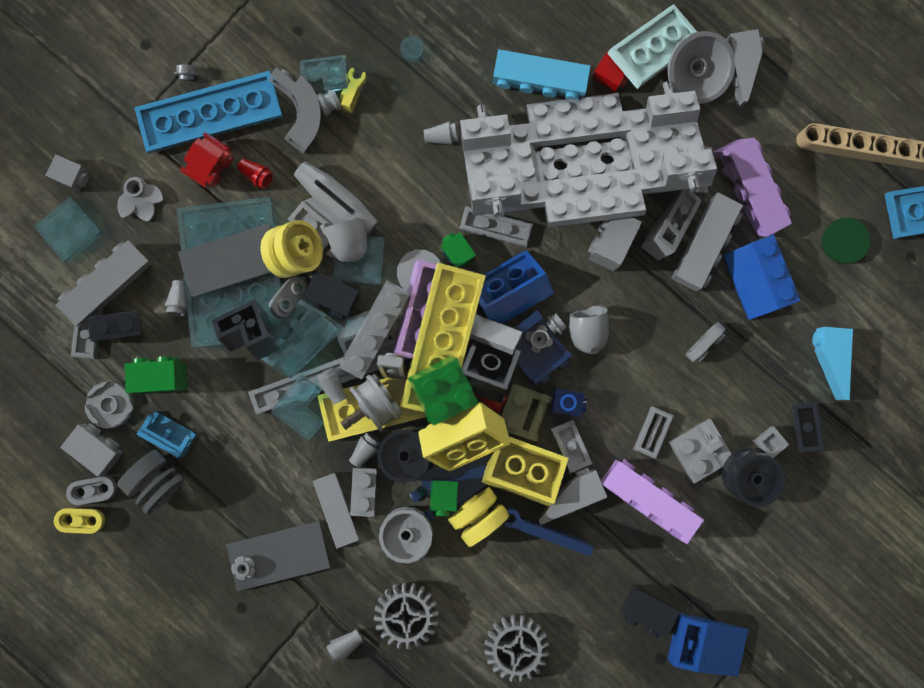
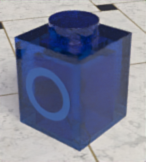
M561 389L553 390L550 412L581 417V412L585 413L587 399L584 398V393Z

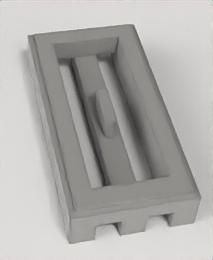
M651 406L633 450L657 459L674 415ZM657 413L658 415L643 449L641 448L654 414ZM664 416L666 417L665 423L657 439L653 452H650V446L658 430L662 417Z

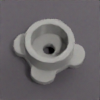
M539 325L536 330L528 331L525 335L526 340L532 345L531 350L535 353L540 352L546 346L550 347L553 343L544 325Z

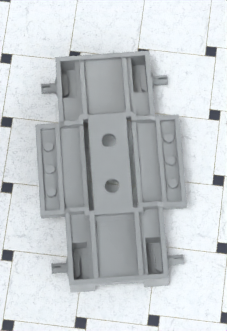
M666 81L662 85L665 92L664 95L648 96L646 109L630 111L622 110L619 93L579 98V101L566 99L527 104L529 123L509 126L507 114L488 116L486 105H482V110L481 105L477 106L478 118L460 120L461 139L473 216L494 213V217L498 218L499 213L501 218L504 216V212L545 207L548 227L645 215L646 207L643 194L690 188L691 193H694V190L696 193L700 191V187L711 186L717 167L712 149H705L697 123L700 106L696 92L675 93L673 83ZM621 137V139L616 138L606 143L592 141L588 145L583 146L569 144L564 148L552 149L545 147L541 151L535 152V150H538V147ZM609 155L613 157L614 161L610 164H605L601 161V157ZM558 161H563L567 164V168L558 170L554 167V164Z

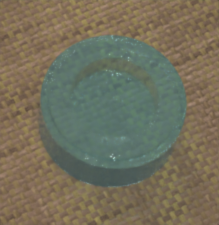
M416 37L405 38L400 45L402 57L409 62L418 61L423 55L422 42Z

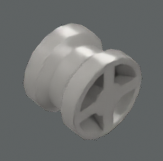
M333 87L329 88L327 93L317 94L319 104L325 116L330 115L333 110L339 111L342 109Z

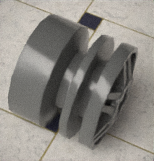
M157 450L147 453L138 460L117 483V486L128 497L138 492L141 493L135 504L141 506L146 503L142 508L146 515L165 505L177 493L178 488L185 481L181 474L172 478L176 473L175 468L162 472L167 464V460Z

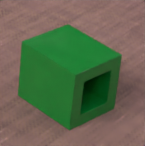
M453 232L442 239L444 243L441 244V249L453 267L461 269L476 259L475 253L461 232L456 235Z
M431 482L430 511L436 512L435 516L450 517V512L457 511L458 482Z

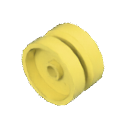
M297 220L267 231L261 241V255L269 271L275 276L288 278L311 272L317 268L323 257V245L317 230L305 221Z
M490 487L468 499L448 518V521L455 530L462 529L470 524L461 535V538L468 547L487 537L510 516L502 504L489 509L497 499Z

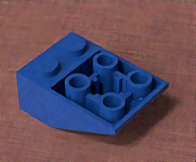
M679 613L675 622L667 659L674 667L700 673L738 677L748 629Z

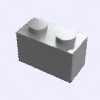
M90 423L78 424L60 448L96 476L107 475L124 452L118 448L119 444L111 438L106 439L100 435L101 430Z

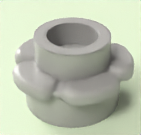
M176 65L177 72H174L175 75H179V80H194V76L198 75L195 65Z
M555 313L551 317L547 316L549 321L546 325L554 335L557 332L563 334L562 331L567 327Z
M240 556L235 559L231 571L236 575L237 579L246 580L254 575L255 563L249 557Z

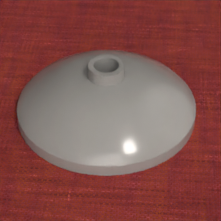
M710 31L694 32L683 38L674 48L668 63V79L673 83L674 92L695 91L699 104L713 101L722 95L730 85L735 72V55L731 45L724 37ZM697 62V68L693 70V64Z

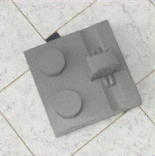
M710 418L668 442L692 483L698 482L723 467L727 458L731 455L730 450Z

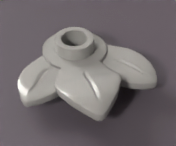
M132 177L124 184V193L119 197L117 203L118 212L121 218H126L135 213L140 219L149 222L155 214L154 204L162 202L163 195L155 185H148L143 179ZM135 186L140 187L138 193L133 192Z

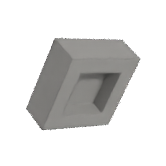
M770 426L753 440L764 454L772 458L789 445L774 426Z

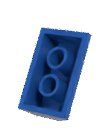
M774 235L722 255L748 320L801 301Z
M525 250L484 274L485 280L478 306L485 318L503 324L553 295L554 291L544 270L529 252Z

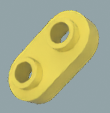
M64 508L59 510L54 517L55 527L64 533L92 534L100 531L105 524L104 514L100 510L92 508ZM68 515L72 517L71 524L67 522ZM92 516L96 518L95 525L90 522Z

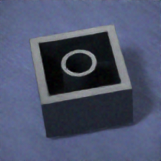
M474 340L462 368L473 393L502 404L521 351L515 349L512 355Z

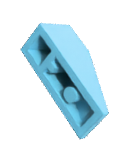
M821 327L817 328L813 334L812 341L815 346V353L835 399L850 400L853 329Z

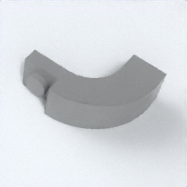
M276 67L270 74L268 81L289 96L297 110L296 123L284 139L304 153L316 136L319 128L321 115L319 101L314 89L304 77L300 76L294 82L293 77L283 69L280 71Z

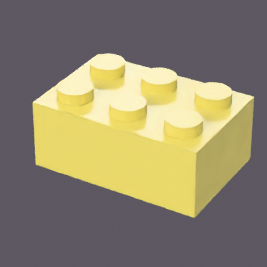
M481 402L435 426L430 424L427 428L418 432L423 458L449 472L510 444L505 419Z
M509 437V445L490 454L482 483L546 506L555 504L569 458Z

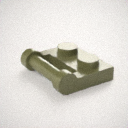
M512 384L501 415L505 419L507 432L538 442L540 436L538 432L547 406L551 404L553 397ZM532 399L539 400L528 432L522 428Z

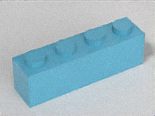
M498 49L493 84L501 89H510L512 87L518 88L524 93H533L535 91L541 92L546 97H556L557 95L563 96L565 99L579 101V98L584 97L586 93L590 65Z

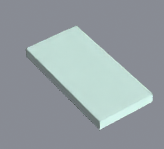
M673 4L612 47L607 54L638 89L668 67L670 56L676 45L683 38L697 31Z

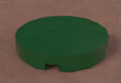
M851 217L840 218L831 222L821 237L822 248L826 256L839 264H851L862 259L870 247V234L866 226L859 220Z

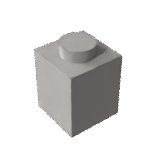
M55 154L45 176L80 192L82 187L88 182L90 171L77 163Z

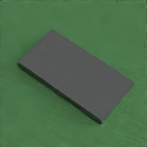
M264 224L178 252L192 298L271 274L272 272L266 267L261 255V241L265 233L271 229L270 224Z
M320 520L226 544L231 567L235 563V559L240 556L249 557L255 563V573L251 578L239 580L233 574L237 591L331 567Z

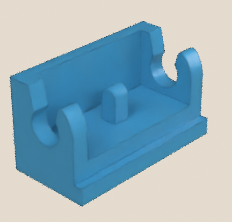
M157 411L153 415L151 413L148 415L137 432L138 436L177 458L185 457L197 436L193 431Z

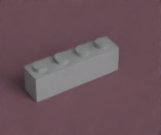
M718 192L711 197L671 278L672 280L694 291H698L702 287L706 288L712 277L709 274L712 267H716L722 257L719 254L722 246L726 247L732 237V234L729 233L732 226H736L742 217L740 212L742 204Z
M129 240L125 243L120 242L113 248L112 251L114 253L107 259L102 258L94 266L96 269L89 275L84 274L77 280L76 283L78 285L71 291L67 290L59 296V302L55 306L75 326L80 328L87 323V317H94L97 312L104 308L152 264Z
M388 280L385 282L340 363L341 369L360 379L364 377L408 299V291Z

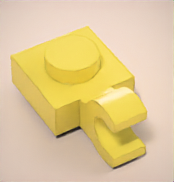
M354 68L349 70V85L347 89L344 88L340 95L343 110L351 114L361 93L360 89L366 82V73L364 72L359 79L353 78L355 74Z

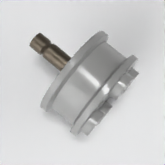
M375 374L366 376L367 381L356 389L353 387L349 388L359 402L357 405L360 408L340 422L345 430L366 416L368 420L371 419L381 432L383 431V425L393 418L398 420L400 418L399 415L403 413Z

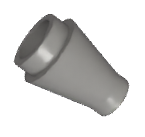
M448 121L430 129H424L425 143L453 145V142L459 141L457 124Z
M172 281V287L164 306L166 314L180 317L185 316L186 311H188L186 282Z
M332 367L316 375L318 379L317 384L332 400L333 404L346 399L338 371L335 372Z
M370 432L361 435L349 461L354 466L361 468L366 461L378 452L382 441Z
M355 629L351 633L331 640V644L326 646L335 663L340 660L343 662L364 641Z

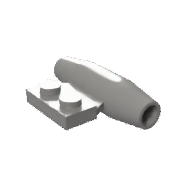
M306 161L297 168L294 176L312 198L302 201L288 220L290 222L302 220L312 225L321 238L324 250L330 243L326 235L322 233L320 227L322 224L328 223L333 225L358 217L364 226L366 236L375 228L378 223L375 217L357 197L333 177Z

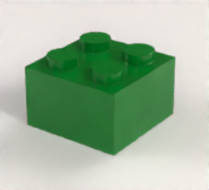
M172 356L157 357V362H155V359L134 358L133 363L125 364L126 393L144 394L188 391L187 363L180 362L179 358H172Z
M449 356L407 378L428 422L433 426L478 404L458 359L453 356Z

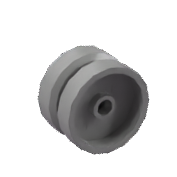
M404 506L396 508L387 515L380 527L379 541L381 549L390 559L399 563L408 564L418 561L427 553L431 546L433 535L431 521L423 511L416 507ZM403 531L410 533L409 539H405V535L401 536Z

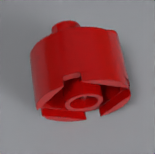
M205 132L202 134L205 138L203 140L198 138L184 158L187 165L186 168L181 166V173L205 188L210 186L216 188L222 178L220 173L223 168L228 169L231 166L234 157L231 156L232 149Z

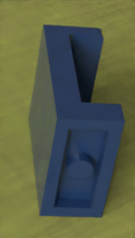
M538 310L514 328L522 332V337L516 347L517 350L521 351L517 365L533 385L538 382L540 385H543L552 378L550 373L554 369L558 368L560 371L571 363L568 358L572 356L571 352L565 349L543 321V317ZM539 325H544L553 343L550 347L546 346L540 352L535 353L531 350L532 345L526 340L525 335L528 331L536 330Z

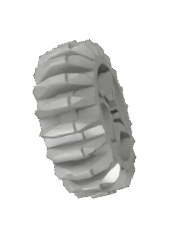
M403 582L402 590H399L397 584H394V593L386 589L384 593L388 599L380 596L378 601L382 605H376L374 609L376 612L381 613L374 616V621H382L376 625V630L384 629L381 638L384 639L389 635V645L393 644L394 640L398 641V649L401 648L402 642H406V648L410 649L412 641H414L416 647H419V638L427 642L429 638L426 633L433 635L435 630L431 626L438 625V620L432 618L439 615L438 610L432 609L437 605V602H428L432 597L430 592L425 596L422 595L425 587L421 586L419 591H415L416 583H412L411 589H407L406 582ZM409 597L419 601L425 610L412 607ZM402 598L401 608L393 610L392 613H387L389 605L396 599ZM405 605L408 614L413 615V617L410 616L408 626L405 617L400 616V614L403 615ZM421 618H426L424 625L416 632L411 633L412 623L420 621ZM389 621L399 623L403 628V633L395 630Z
M510 615L511 622L507 623L506 618L503 617L501 618L503 626H500L498 623L493 624L497 632L488 631V636L492 639L485 640V645L490 648L485 649L484 652L485 655L490 656L487 659L488 665L494 664L492 668L494 673L501 670L500 677L502 679L508 673L509 681L513 682L516 675L519 681L523 682L524 674H527V677L532 679L531 671L534 670L535 673L539 674L540 669L537 665H546V661L541 657L549 656V652L544 649L549 647V642L543 640L547 637L546 633L539 632L541 625L536 624L533 626L534 620L532 618H529L524 623V615H520L519 621H516L514 615ZM516 630L511 639L500 641L503 635ZM523 631L529 633L535 639L536 648L523 641ZM519 639V643L522 650H519V652H516V655H514L512 646L515 647L514 644H518ZM497 648L510 655V665L499 657ZM531 655H533L530 661L523 665H519V662L523 657H531Z

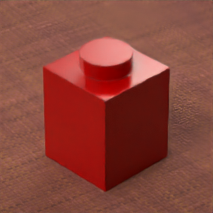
M606 52L591 79L615 93L618 87L624 88L629 79L607 54L608 52Z

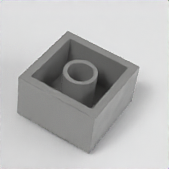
M633 217L603 220L598 229L601 232L600 236L597 235L593 239L588 249V252L591 253L589 260L611 271H615L622 264L642 222Z

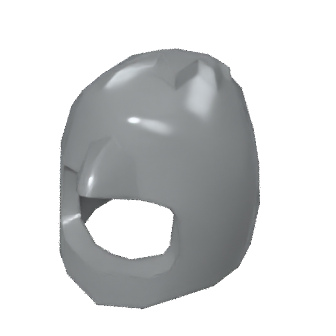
M358 217L333 225L328 223L320 225L322 233L326 235L331 246L326 255L337 258L341 262L354 263L364 257L367 251V236L364 226Z
M596 305L570 314L569 328L571 338L575 347L580 351L596 354L605 347L609 336L608 309L605 306Z

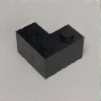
M256 299L212 320L217 339L230 352L245 345L257 360H260L280 350L268 314Z

